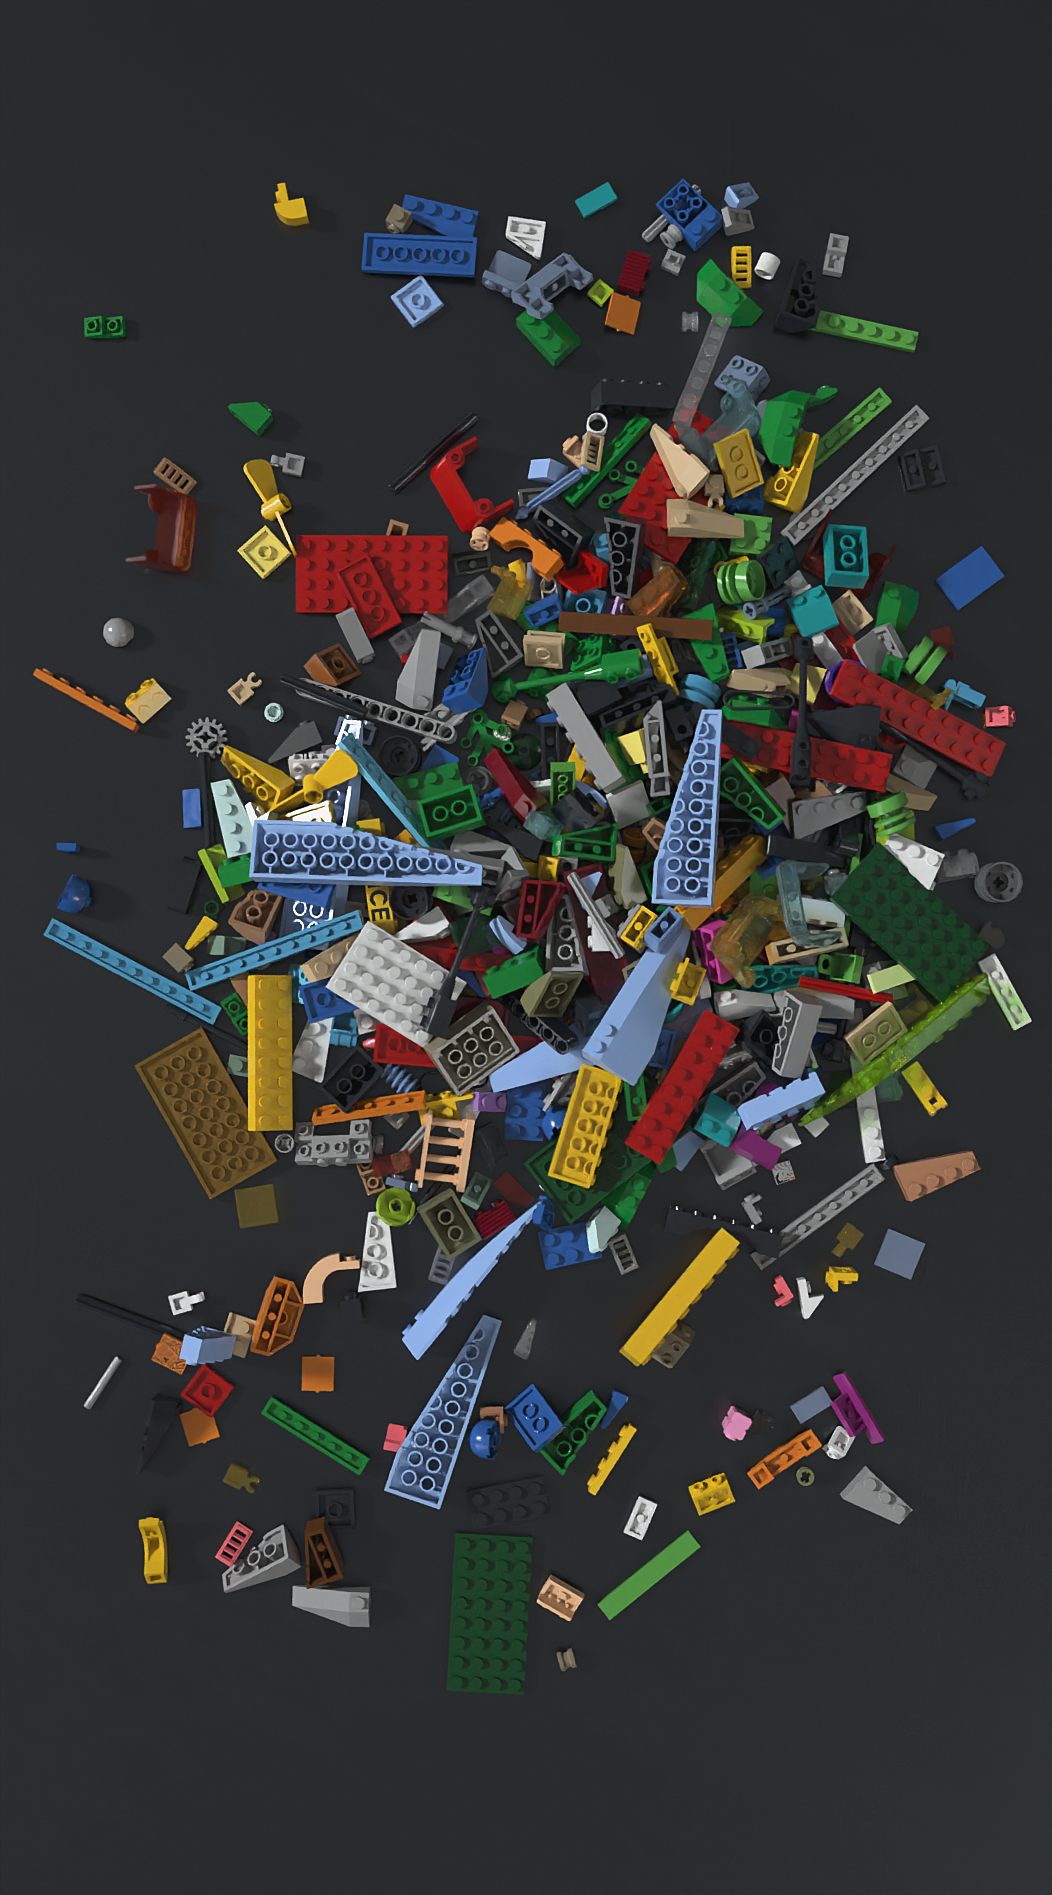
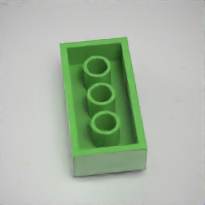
M551 762V808L575 788V762Z

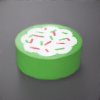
M504 726L499 728L500 733H504L506 730ZM507 726L508 733L505 736H501L496 730H493V737L509 742L512 737V731Z

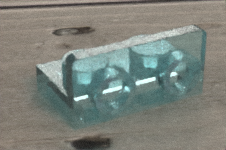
M894 1062L871 1065L877 1104L901 1100L903 1089L901 1084H898L897 1077L900 1076L898 1065H895Z

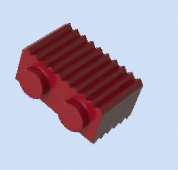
M631 249L628 250L617 285L618 291L632 294L636 297L639 296L640 291L644 292L647 280H644L646 273L650 274L653 264L650 262V255Z
M497 1199L489 1204L491 1206L490 1209L486 1211L481 1209L474 1214L475 1218L472 1222L484 1241L517 1220L505 1199L502 1201Z

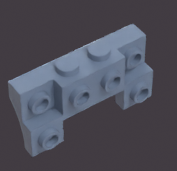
M562 253L511 292L512 300L514 303L526 307L528 315L541 320L554 310L553 303L548 301L568 286L581 290L593 281V275L583 269L571 255Z

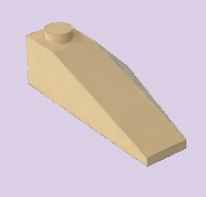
M667 499V536L744 538V519L687 499Z

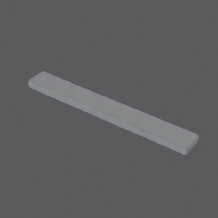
M872 1163L782 1229L779 1235L783 1236L779 1257L885 1180L877 1167ZM756 1250L749 1254L760 1270L777 1259L760 1255Z

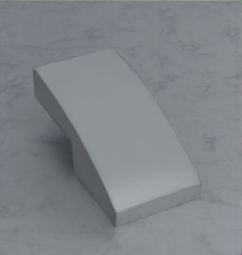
M830 233L822 274L841 278L848 246V236Z

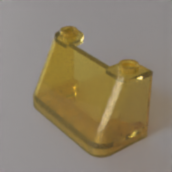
M758 893L748 894L710 943L714 956L740 985L748 989L756 979L754 970L749 968V966L769 940L773 942L785 940L792 932L782 903Z

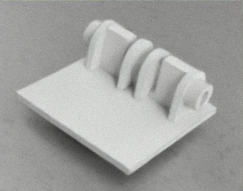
M324 753L314 754V759L313 754H310V759H307V754H304V759L303 754L289 756L290 778L295 781L294 786H303V778L308 774H316L328 760V755H324Z

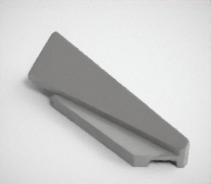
M657 700L656 704L643 718L649 778H651V797L670 795L662 702Z

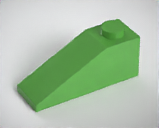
M435 886L432 896L473 910L472 905L469 903L471 898L467 897L470 888L465 886ZM493 907L481 910L480 913L490 916Z

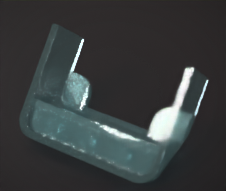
M727 375L722 376L728 391L720 403L723 414L701 436L695 428L679 423L674 424L685 449L690 454L693 453L712 471H719L721 469L714 443L743 429H748L752 438L761 427V417L746 382Z
M783 861L776 867L785 928L792 941L798 946L827 948L842 936V932L807 930L801 898L800 879L815 880L829 868V864Z

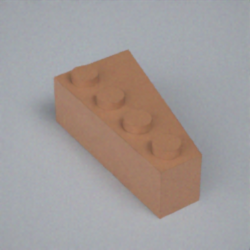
M968 1150L895 1164L891 1167L906 1200L910 1202L980 1170L973 1151Z

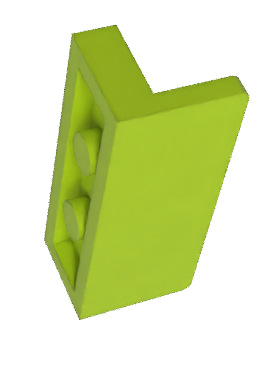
M728 605L715 612L718 626L723 627L726 634L735 632L736 637L758 644L766 642L767 627L774 624L775 620L760 614L754 619H748L743 611Z
M217 844L207 850L202 849L198 851L223 904L226 905L245 895L241 884L222 889L218 866L223 865L222 861L227 860L228 857L221 844Z

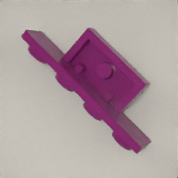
M844 1372L835 1375L833 1379L842 1394L830 1404L849 1437H854L864 1430L872 1444L883 1442L886 1438L881 1428L876 1423L871 1411L866 1406L848 1373Z

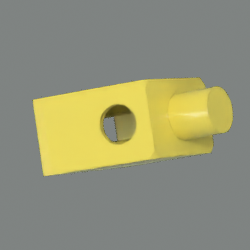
M796 663L792 671L781 668L791 682L786 692L792 694L797 699H799L800 663ZM807 665V705L812 706L814 704L827 669Z
M644 728L617 737L629 765L632 766L640 763L643 774L648 773Z

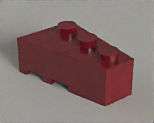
M524 879L516 937L519 940L541 943L567 888L562 882Z

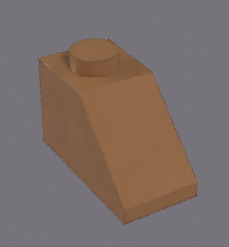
M517 699L515 702L510 700L501 717V723L519 731L528 712L526 703Z

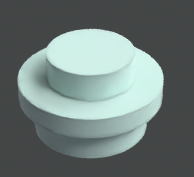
M271 703L266 706L264 714L270 722H278L282 719L284 711L279 704Z

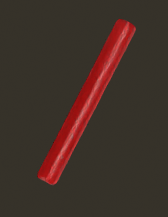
M801 976L799 979V987L882 1004H885L887 1001L892 1003L893 994L880 991L873 994L871 989Z

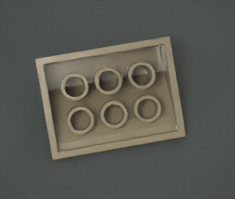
M486 1001L450 1025L444 1039L435 1036L428 1044L423 1046L434 1065L458 1097L520 1052L496 1011Z

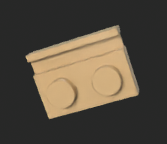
M848 590L832 604L835 613L852 636L874 620L851 590Z
M230 1312L224 1332L236 1335L232 1354L245 1358L256 1319Z

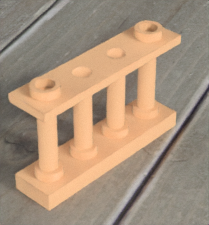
M428 1108V1114H424L423 1126H426L420 1169H416L415 1180L418 1181L419 1188H422L423 1179L451 1182L453 1185H456L457 1192L464 1193L475 1125V1114L467 1113L466 1119H462V1121L432 1117V1109ZM431 1125L461 1128V1131H464V1135L459 1139L431 1136ZM428 1143L457 1146L458 1149H461V1155L452 1157L427 1154ZM426 1161L454 1164L456 1167H459L458 1174L449 1175L424 1172Z

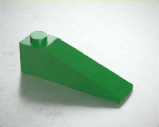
M885 581L881 587L874 628L891 622L900 639L916 612L919 592L905 585Z

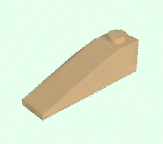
M655 423L652 426L650 436L676 493L688 500L704 487L710 470L693 453L688 455L684 451L685 447L682 444L676 445L673 442V438Z

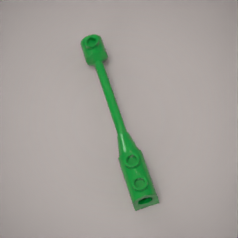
M637 648L604 654L600 664L581 672L516 683L512 676L501 674L497 681L492 682V692L496 700L505 703L509 698L515 697L518 690L580 679L605 680L612 684L617 683L618 679L625 677L628 680H635L637 675L644 674L645 660L640 649Z
M359 824L350 826V828L367 832L364 827L360 828ZM251 853L239 856L240 860L235 862L233 858L222 861L223 865L218 866L222 889L253 881L249 877Z

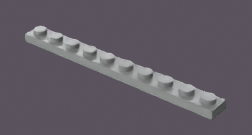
M915 405L783 529L781 534L787 536L789 543L794 547L929 420V417Z

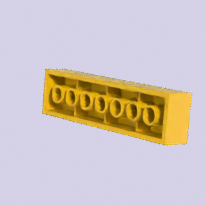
M292 975L248 976V1130L250 1131L293 1130Z
M721 1228L619 1352L634 1365L639 1366L642 1364L644 1366L653 1356L651 1351L659 1349L665 1342L663 1338L665 1334H671L678 1326L676 1321L684 1318L690 1311L688 1306L690 1304L694 1305L703 1294L700 1291L702 1289L706 1290L714 1282V1274L718 1275L727 1266L725 1261L730 1260L739 1251L737 1246L740 1242Z

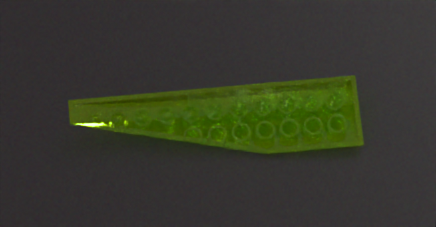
M985 972L968 978L950 994L944 1003H939L910 1027L906 1033L884 1049L797 1123L798 1126L811 1123L856 1099L891 1076L932 1042L937 1043L944 1037L942 1034L947 1029L948 1031L953 1030L958 1025L957 1021L960 1018H967L972 1013L971 1009L973 1007H979L987 1001L985 997L990 994L988 974Z

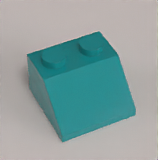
M822 585L786 600L789 614L802 637L810 638L839 625L831 601Z
M709 1092L691 1126L698 1132L728 1148L738 1130L741 1117L737 1111L738 1107Z

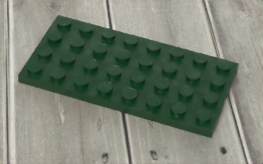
M877 842L829 898L833 904L940 1003L946 1001L990 946L930 889L927 890L908 871V868L880 842Z
M644 1069L646 1103L648 1104L658 1084L649 1072ZM624 1085L621 1093L618 1092L616 1097L618 1105L616 1110L612 1111L610 1117L613 1119L610 1130L607 1129L605 1134L607 1142L605 1148H601L599 1154L602 1156L599 1167L595 1168L594 1174L596 1179L593 1186L590 1185V1188L586 1189L582 1186L547 1176L559 1136L523 1163L570 1225L653 1161L624 1143L637 1120L628 1121ZM687 1120L671 1146L693 1130Z
M455 1532L447 1691L524 1695L533 1536Z

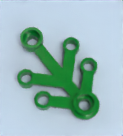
M632 460L628 461L625 466L628 473L635 472L640 475L645 469L638 466ZM633 464L635 468L633 470L628 469V465ZM617 469L610 470L608 475L610 481H618L628 486L612 494L604 493L600 495L598 499L599 507L603 510H609L613 506L614 501L630 493L638 479L620 474ZM617 473L618 477L612 478L611 474ZM608 498L609 503H603L602 499Z
M476 709L470 713L469 722L471 726L466 737L462 738L461 746L465 749L471 748L473 745L472 740L477 730L480 733V738L472 755L467 758L469 766L473 767L479 764V757L484 748L488 756L493 750L492 744L503 749L507 754L514 752L515 747L511 742H504L489 735L486 727L496 730L499 735L505 736L508 733V727L505 724H498L489 720L487 713L481 709ZM477 715L481 716V721L479 722L475 721ZM502 726L506 729L504 733L499 732V728ZM468 739L470 741L469 746H464V741ZM508 744L512 746V749L510 751H506L505 749L506 745ZM473 757L476 758L475 764L470 763V759Z

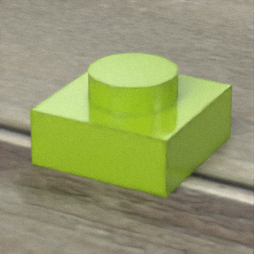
M599 279L589 290L587 296L602 307L611 297L614 290Z

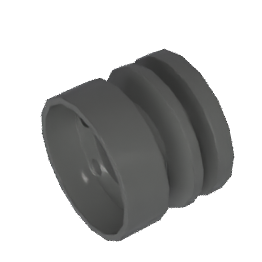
M1007 862L984 865L978 870L974 879L975 890L979 897L992 903L1011 901L1017 897L1023 885L1022 875L1018 868ZM993 880L998 881L999 884H993Z

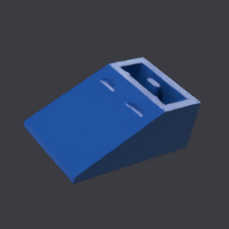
M684 179L676 184L656 204L667 221L679 228L684 236L683 241L694 252L722 227L723 216Z
M484 647L465 655H460L455 661L454 670L449 677L450 680L444 690L441 702L456 715L482 707L488 694L486 649Z

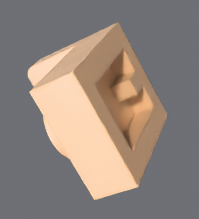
M575 435L573 438L569 437L564 442L563 454L579 468L581 465L582 443L578 440L579 437Z

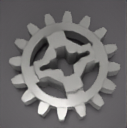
M206 717L205 722L198 719L199 724L193 722L194 728L187 729L191 734L185 737L190 740L186 745L193 747L190 752L192 754L197 752V757L200 752H209L210 756L214 759L215 753L222 754L220 749H224L225 745L223 742L228 741L227 738L223 737L227 734V731H221L223 725H217V720L215 719L212 723L208 717ZM203 727L202 731L197 734L196 732ZM211 728H215L219 735L213 734ZM207 734H208V736H209L210 738H213V739L207 740V743H206V742L203 740V738H206V736H207ZM195 742L202 744V750L197 748ZM214 744H217V746L211 750V747Z

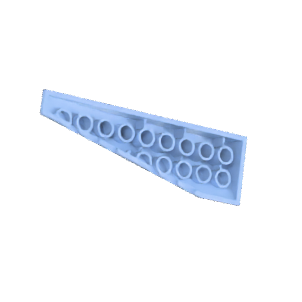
M702 710L695 737L689 750L690 753L673 801L670 817L665 827V833L659 846L660 849L654 862L653 904L714 908L720 797L722 710Z
M681 925L678 932L671 937V940L664 945V948L659 953H655L648 947L582 1050L584 1058L630 1085L634 1086L654 1055L673 991L669 989L673 979H678L679 974L676 971L680 962H683L692 930L683 928Z
M541 1201L521 1214L517 1220L506 1226L482 1247L449 1281L425 1311L421 1309L415 1316L417 1321L413 1326L409 1324L402 1332L404 1334L402 1341L417 1360H419L446 1327L450 1319L449 1317H454L460 1309L462 1302L464 1303L471 1296L474 1287L477 1288L498 1262L500 1255L507 1251L511 1242L519 1236L524 1229L523 1227L531 1221L533 1211Z
M486 1315L482 1316L397 1451L384 1491L440 1509L502 1322L501 1320Z

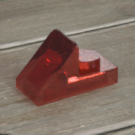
M408 1149L374 1158L371 1163L375 1179L412 1169Z

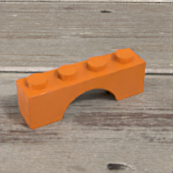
M502 517L489 533L493 542L507 552L517 547L530 549L533 552L531 565L534 571L548 582L553 579L555 574L564 565L559 552L555 549H552V551L548 549L546 543L541 539H534L532 533L527 529L521 530L513 519L507 520L505 517Z

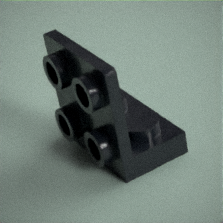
M578 787L574 788L550 810L570 833L592 827L603 816Z

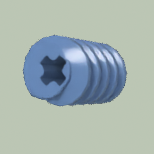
M388 1063L383 1068L385 1071L380 1077L388 1076L385 1082L390 1083L393 1081L391 1088L398 1087L397 1094L415 1092L422 1085L416 1086L415 1084L418 1079L410 1080L412 1073L405 1075L407 1068L405 1067L400 1070L401 1064Z

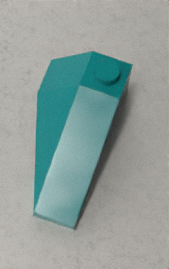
M756 965L738 970L741 990L765 994L799 987L801 976L819 979L816 965Z

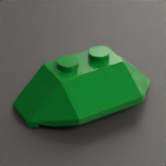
M711 258L698 272L697 301L723 327L752 326L765 312Z
M791 390L767 402L757 438L771 464L790 468L811 394Z
M747 694L734 695L726 700L732 707L775 706L768 698H749L750 696ZM724 702L714 709L722 710V718L725 720H735L787 732L788 723L778 709L732 710Z
M654 1161L601 1201L602 1207L605 1206L621 1221L618 1228L624 1231L633 1218L657 1167Z

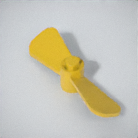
M263 459L251 460L244 465L243 469L264 502L261 506V513L265 519L270 521L278 518L291 551L296 558L297 553L281 519V515L291 509V503L283 493L278 494L271 464Z
M342 749L336 750L316 774H308L303 778L302 790L273 806L269 811L278 813V816L294 811L304 801L311 804L321 802L324 790L347 781L358 774L356 761L347 751Z

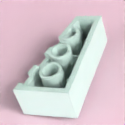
M230 779L211 783L227 857L229 859L240 858L239 856L251 853L253 825L233 782Z

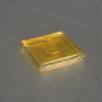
M273 1184L234 1190L240 1228L279 1222Z

